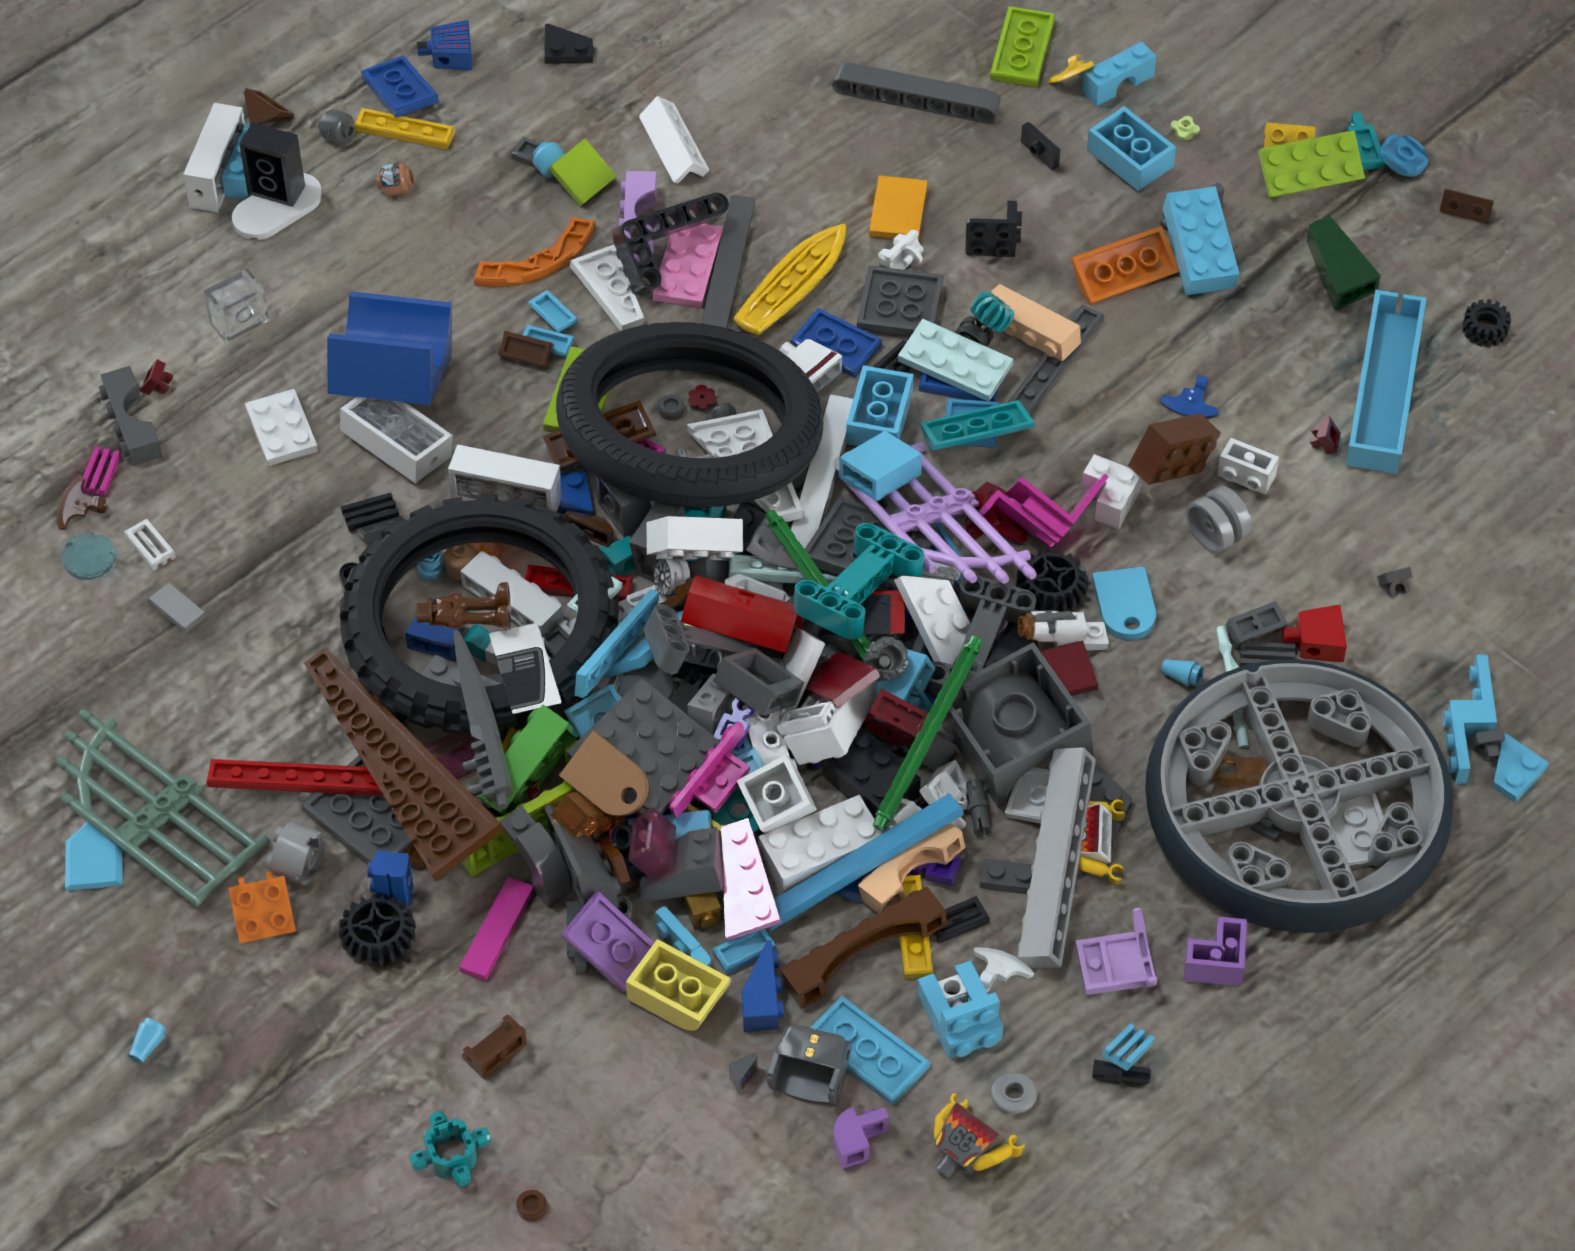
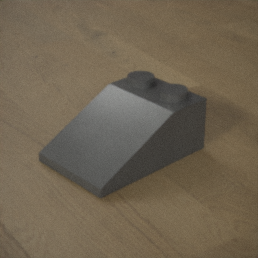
M717 827L689 831L656 851L658 866L653 870L647 869L641 873L638 900L642 903L722 891V841Z

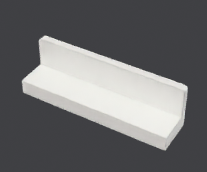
M657 96L640 114L639 118L672 181L678 184L690 171L703 177L709 171V168L675 104Z

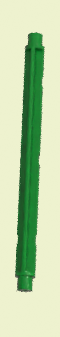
M775 510L769 511L765 515L769 522V527L786 548V551L806 580H811L827 587L829 583L801 543L798 542L784 519ZM863 633L858 639L848 640L864 661L871 643Z
M971 636L968 643L962 648L951 673L948 675L920 732H918L890 789L887 791L875 814L877 817L872 824L874 828L883 831L887 823L891 822L904 793L913 780L979 654L978 649L982 643L979 637Z

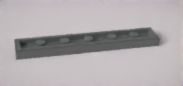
M1081 305L1070 320L1080 325L1081 344L1063 362L1044 354L1008 402L1019 400L1028 414L1032 416L1104 321V314Z

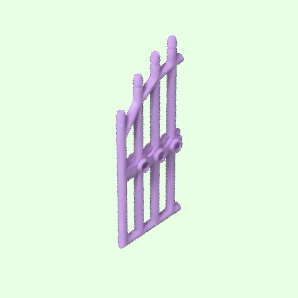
M923 442L910 445V447L920 453L926 450ZM923 454L922 469L947 495L933 497L916 479H913L907 485L924 504L910 505L894 490L887 496L901 510L899 513L889 516L876 501L843 481L892 534L915 545L917 544L905 532L920 530L940 551L922 548L925 552L923 567L930 573L936 571V566L933 563L936 562L955 567L967 581L974 583L977 581V576L970 568H986L998 581L1007 583L1009 577L1000 566L1014 564L1027 578L1034 579L1036 577L1035 570L1026 562L1031 559L1030 552L1028 550L1017 552L975 509V507L979 506L975 495L970 490L968 491L964 488L956 489ZM966 514L1005 555L990 557L952 515ZM943 522L976 557H959L929 524Z

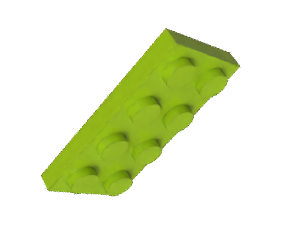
M1354 130L1258 150L1268 198L1365 179Z

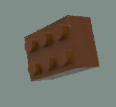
M1201 413L1149 424L1128 466L1148 485L1199 474L1205 468L1208 456L1216 448V442L1221 432Z

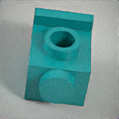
M629 536L615 541L608 548L604 545L599 547L613 575L624 576L636 569L629 544L631 540Z

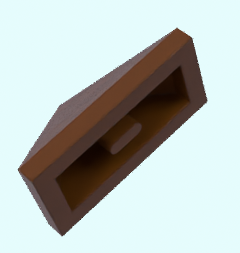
M245 89L244 96L250 124L252 122L263 124L293 118L294 113L263 92Z
M566 511L564 514L565 522L576 524L589 536V540L605 547H610L615 542L614 529L604 517L573 511Z

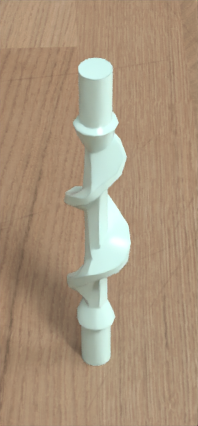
M1219 626L1216 628L1219 641L1218 648L1223 655L1227 672L1239 666L1231 656L1232 644L1229 641L1227 627ZM1244 709L1233 714V730L1236 732L1239 749L1249 748L1246 731L1248 726L1243 719Z

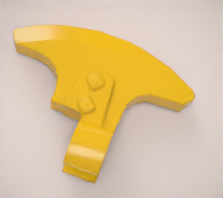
M1080 54L1069 57V66L1062 73L1051 77L1048 82L1050 84L1066 80L1088 70L1095 64L1093 61L1085 63L1084 60L1078 61Z

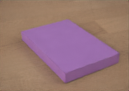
M595 892L560 935L621 992L626 991L627 979L654 944L650 938L600 892Z

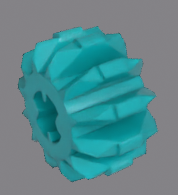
M982 291L975 298L970 309L975 318L997 332H1003L1008 328L1015 315L1014 310L1005 301L988 291Z

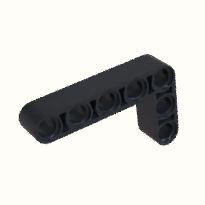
M719 192L712 193L624 222L613 232V242L635 293L641 296L647 295L661 284V274L648 242L716 220L729 207V202L725 195ZM711 203L716 206L717 211L711 207ZM689 210L694 212L696 218L691 216ZM668 217L673 219L674 225L669 222ZM646 223L652 227L653 232L648 230ZM624 230L629 232L631 239L625 235ZM634 254L639 256L640 262L634 258ZM643 277L648 279L650 286L643 281Z

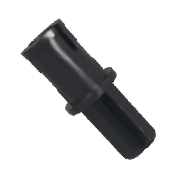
M1094 1059L1092 1078L1118 1081V1084H1121V1081L1149 1084L1151 1069L1131 1066L1126 1071L1112 1062Z

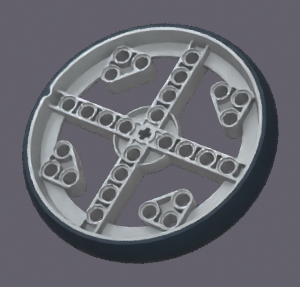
M1272 660L1257 662L1227 671L1207 681L1188 695L1166 719L1156 737L1146 769L1145 791L1151 827L1162 851L1180 877L1194 891L1223 911L1237 918L1247 919V922L1280 931L1323 933L1344 930L1365 924L1394 910L1409 899L1432 874L1446 849L1453 821L1451 777L1443 753L1427 725L1402 699L1377 682L1354 671L1317 661ZM1295 700L1311 702L1307 718L1308 725L1312 729L1352 747L1363 746L1367 742L1370 728H1372L1389 744L1394 752L1331 768L1314 757L1300 755L1277 701ZM1245 709L1269 765L1262 774L1258 786L1188 803L1186 775L1191 783L1198 786H1204L1211 781L1228 751L1232 733L1229 725L1222 722V720ZM1410 785L1413 799L1412 809L1403 802L1391 804L1372 838L1368 860L1379 869L1367 877L1356 881L1330 824V821L1339 809L1340 803ZM1263 817H1267L1278 828L1299 834L1323 890L1287 889L1291 873L1288 862L1245 842L1232 844L1226 862L1211 849L1202 836L1261 822ZM1245 882H1251L1255 885H1249Z

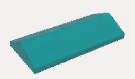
M1016 400L920 422V427L928 449L937 450L1034 428L1035 422L1021 402Z

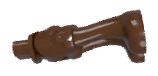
M501 582L497 587L496 594L491 597L469 598L462 597L461 593H454L436 598L434 601L433 598H429V602L417 603V622H429L430 626L437 625L453 629H461L465 624L497 626L501 630H510L511 598L509 583ZM487 610V611H495V612H489V613H472V612H467V611Z

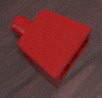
M1341 605L1300 611L1297 616L1296 627L1282 628V643H1298L1299 656L1303 659L1344 662L1347 644Z

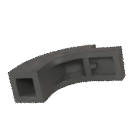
M523 806L501 819L499 822L504 829V833L526 861L532 876V886H534L535 892L549 908L570 894L571 879L566 864L555 843L541 823L538 822L536 824Z

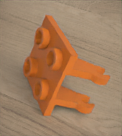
M271 871L266 872V880L245 884L244 877L238 878V886L228 888L240 944L296 932L284 876L273 878Z

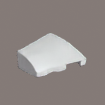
M956 760L938 767L919 790L929 805L950 793L962 810L967 809L968 790L966 783L968 779ZM961 816L951 822L959 829L966 826V822Z

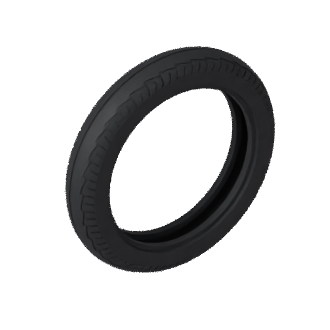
M663 322L646 324L616 332L595 342L585 349L567 369L560 383L556 400V413L560 432L570 451L587 470L609 485L628 494L649 501L680 507L710 508L713 506L736 505L765 497L782 489L797 478L810 464L818 450L823 434L824 422L820 398L811 380L793 360L755 337L729 328L703 323ZM662 370H692L723 376L749 387L773 407L782 425L770 439L751 450L725 457L689 458L654 451L631 441L613 428L605 419L598 403L609 390L632 377Z

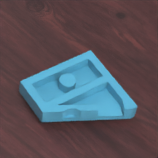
M1505 733V740L1501 743L1492 788L1516 803L1548 769L1549 762Z

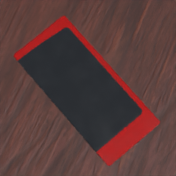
M899 590L874 591L860 604L865 609L864 635L905 632V602ZM797 614V628L806 631L812 636H839Z

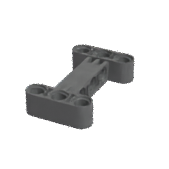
M976 575L977 581L974 583H970L964 577L962 578L959 592L960 604L967 609L976 611L962 648L968 643L971 636H977L982 640L978 649L979 654L966 678L984 669L997 644L1005 621L1021 625L1028 624L1029 614L1035 611L1036 598L1032 592ZM940 661L932 662L936 669L925 688L928 694L935 697L938 696L954 665Z
M657 604L644 626V632L656 665L662 671L669 674H676L683 662L716 669L723 657L756 648L786 669L779 651L716 632L681 624L677 613L671 607L664 604Z

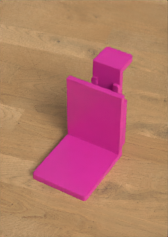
M1103 474L1094 482L1070 514L1023 477L1005 493L1006 495L999 490L993 493L979 513L983 516L994 504L1048 548H1052L1054 544H1057L1063 538L1070 526L1075 523L1109 476Z

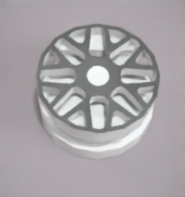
M681 557L670 560H658L654 569V583L657 591L662 596L671 595L672 593L676 595L675 587L686 583V580L690 578V570L686 560H681Z

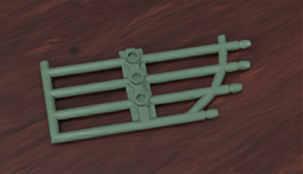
M82 709L79 712V717L97 731L95 736L88 743L83 738H79V735L69 730L65 733L64 737L83 753L80 768L71 764L64 757L60 756L56 760L57 765L62 770H66V773L73 777L78 784L80 801L75 800L68 793H63L60 797L62 802L194 906L198 907L270 843L267 835L262 834L259 838L255 839L201 798L199 794L203 791V788L190 776L187 777L182 773L178 778H175L115 732L114 729L118 724L114 718L110 717L104 723L96 716L93 717V714L89 711ZM105 739L109 740L165 783L167 787L158 795H155L99 752V747ZM92 762L97 763L148 804L136 813L89 776ZM90 791L128 821L116 830L92 812ZM190 802L246 845L247 848L237 857L181 815L179 811ZM171 820L228 865L216 875L158 829ZM150 837L208 883L196 893L142 851L139 846Z

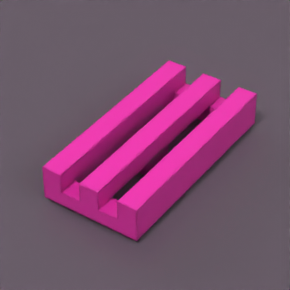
M95 446L83 476L85 480L82 488L83 493L106 497L121 459L120 450H115L113 453L108 448L101 451L100 447ZM108 459H111V462L109 464L100 489H96L104 473L106 463Z

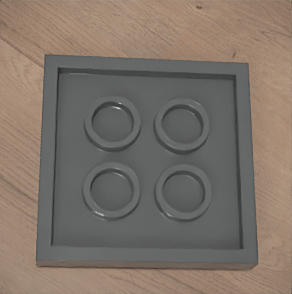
M869 265L857 327L862 330L911 336L922 319L935 324L944 275Z

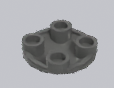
M648 663L645 667L624 673L619 687L622 698L641 679H644L669 699L674 691V680L671 674L662 671L656 664Z

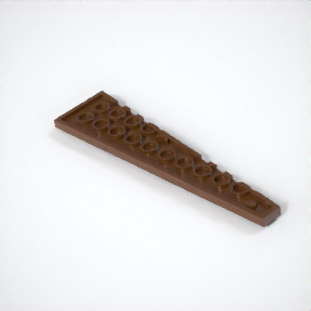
M326 647L304 662L308 672L435 881L504 830L501 823L387 708L380 704L374 695L367 692L359 680Z

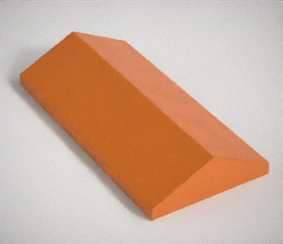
M1162 226L1071 258L1077 286L1090 305L1180 273L1176 258Z

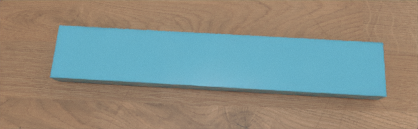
M650 589L576 673L575 696L584 699L643 632L644 626L654 607L659 604V592Z

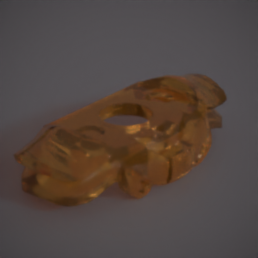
M1225 755L1221 764L1223 762H1231L1236 768L1235 772L1224 774L1218 767L1211 781L1231 787V785L1259 783L1262 774L1268 767V763L1264 758L1260 757L1243 758Z

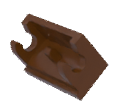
M509 1015L502 1018L504 1021L500 1027L472 1049L469 1046L463 1049L462 1059L482 1079L527 1044L526 1030Z

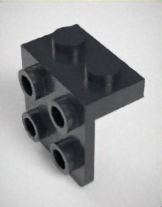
M1007 200V219L969 218L966 220L965 253L967 255L1015 257L1016 243H1021V228H1017V226H1022V211H1017V201Z

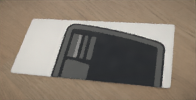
M537 623L489 634L513 714L540 708L542 704L550 706L561 703Z

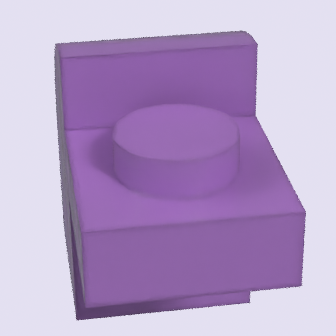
M850 1107L837 1118L834 1125L833 1145L841 1169L869 1160L870 1145L867 1138L888 1132L889 1116L885 1107L878 1110H867L860 1116H857L854 1108Z

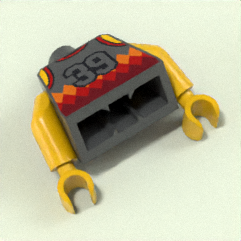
M956 1093L951 1095L950 1103L935 1117L934 1145L945 1153L935 1169L947 1178L952 1176L959 1165L970 1173H973L975 1170L982 1171L1003 1162L1009 1157L1021 1156L1025 1148V1144L1019 1147L1013 1145L1018 1138L1017 1135H1011L1007 1144L1004 1143L1006 1140L998 1132L967 1110L968 1099H965L962 1103H957L958 1094Z

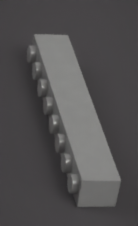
M1084 747L1054 749L1052 760L1049 763L1050 774L1048 785L1044 791V809L1040 814L1041 827L1039 836L1036 839L1035 861L1031 866L1032 879L1030 888L1027 891L1026 914L1022 918L1023 931L1017 948L1018 957L1030 968H1059L1062 966L1096 759Z

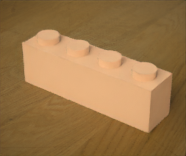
M1001 284L991 291V293L1005 301L1014 310V318L1008 328L1004 330L1008 335L1014 336L1024 341L1027 345L1033 346L1045 352L1048 356L1062 362L1081 344L1080 325Z

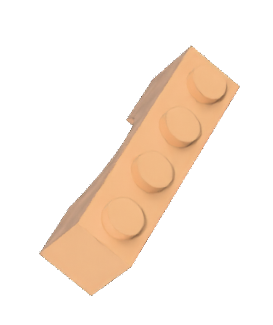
M949 823L881 864L871 874L866 875L858 885L862 901L879 914L887 906L905 899L902 884L906 875L915 867L926 863L947 865L966 847L962 831L952 823Z

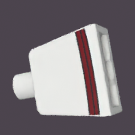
M806 339L797 347L789 342H785L779 350L804 371L817 393L842 373V355L810 339Z

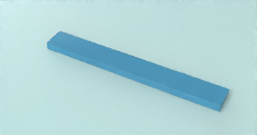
M949 793L778 896L774 900L782 923L768 927L770 931L776 929L964 814L961 806Z

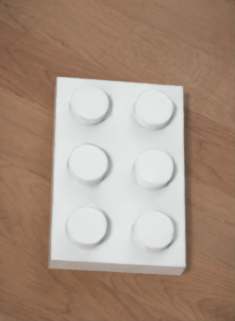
M295 389L245 403L247 414L268 466L318 452L317 443Z

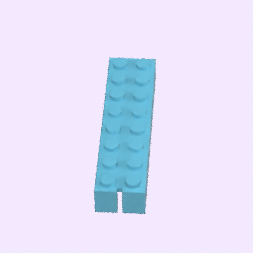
M1375 290L1345 466L1398 474L1427 298L1404 294L1400 314H1395L1399 293Z

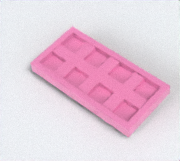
M702 224L669 236L659 270L662 280L661 284L653 291V301L703 308L716 262L723 227Z

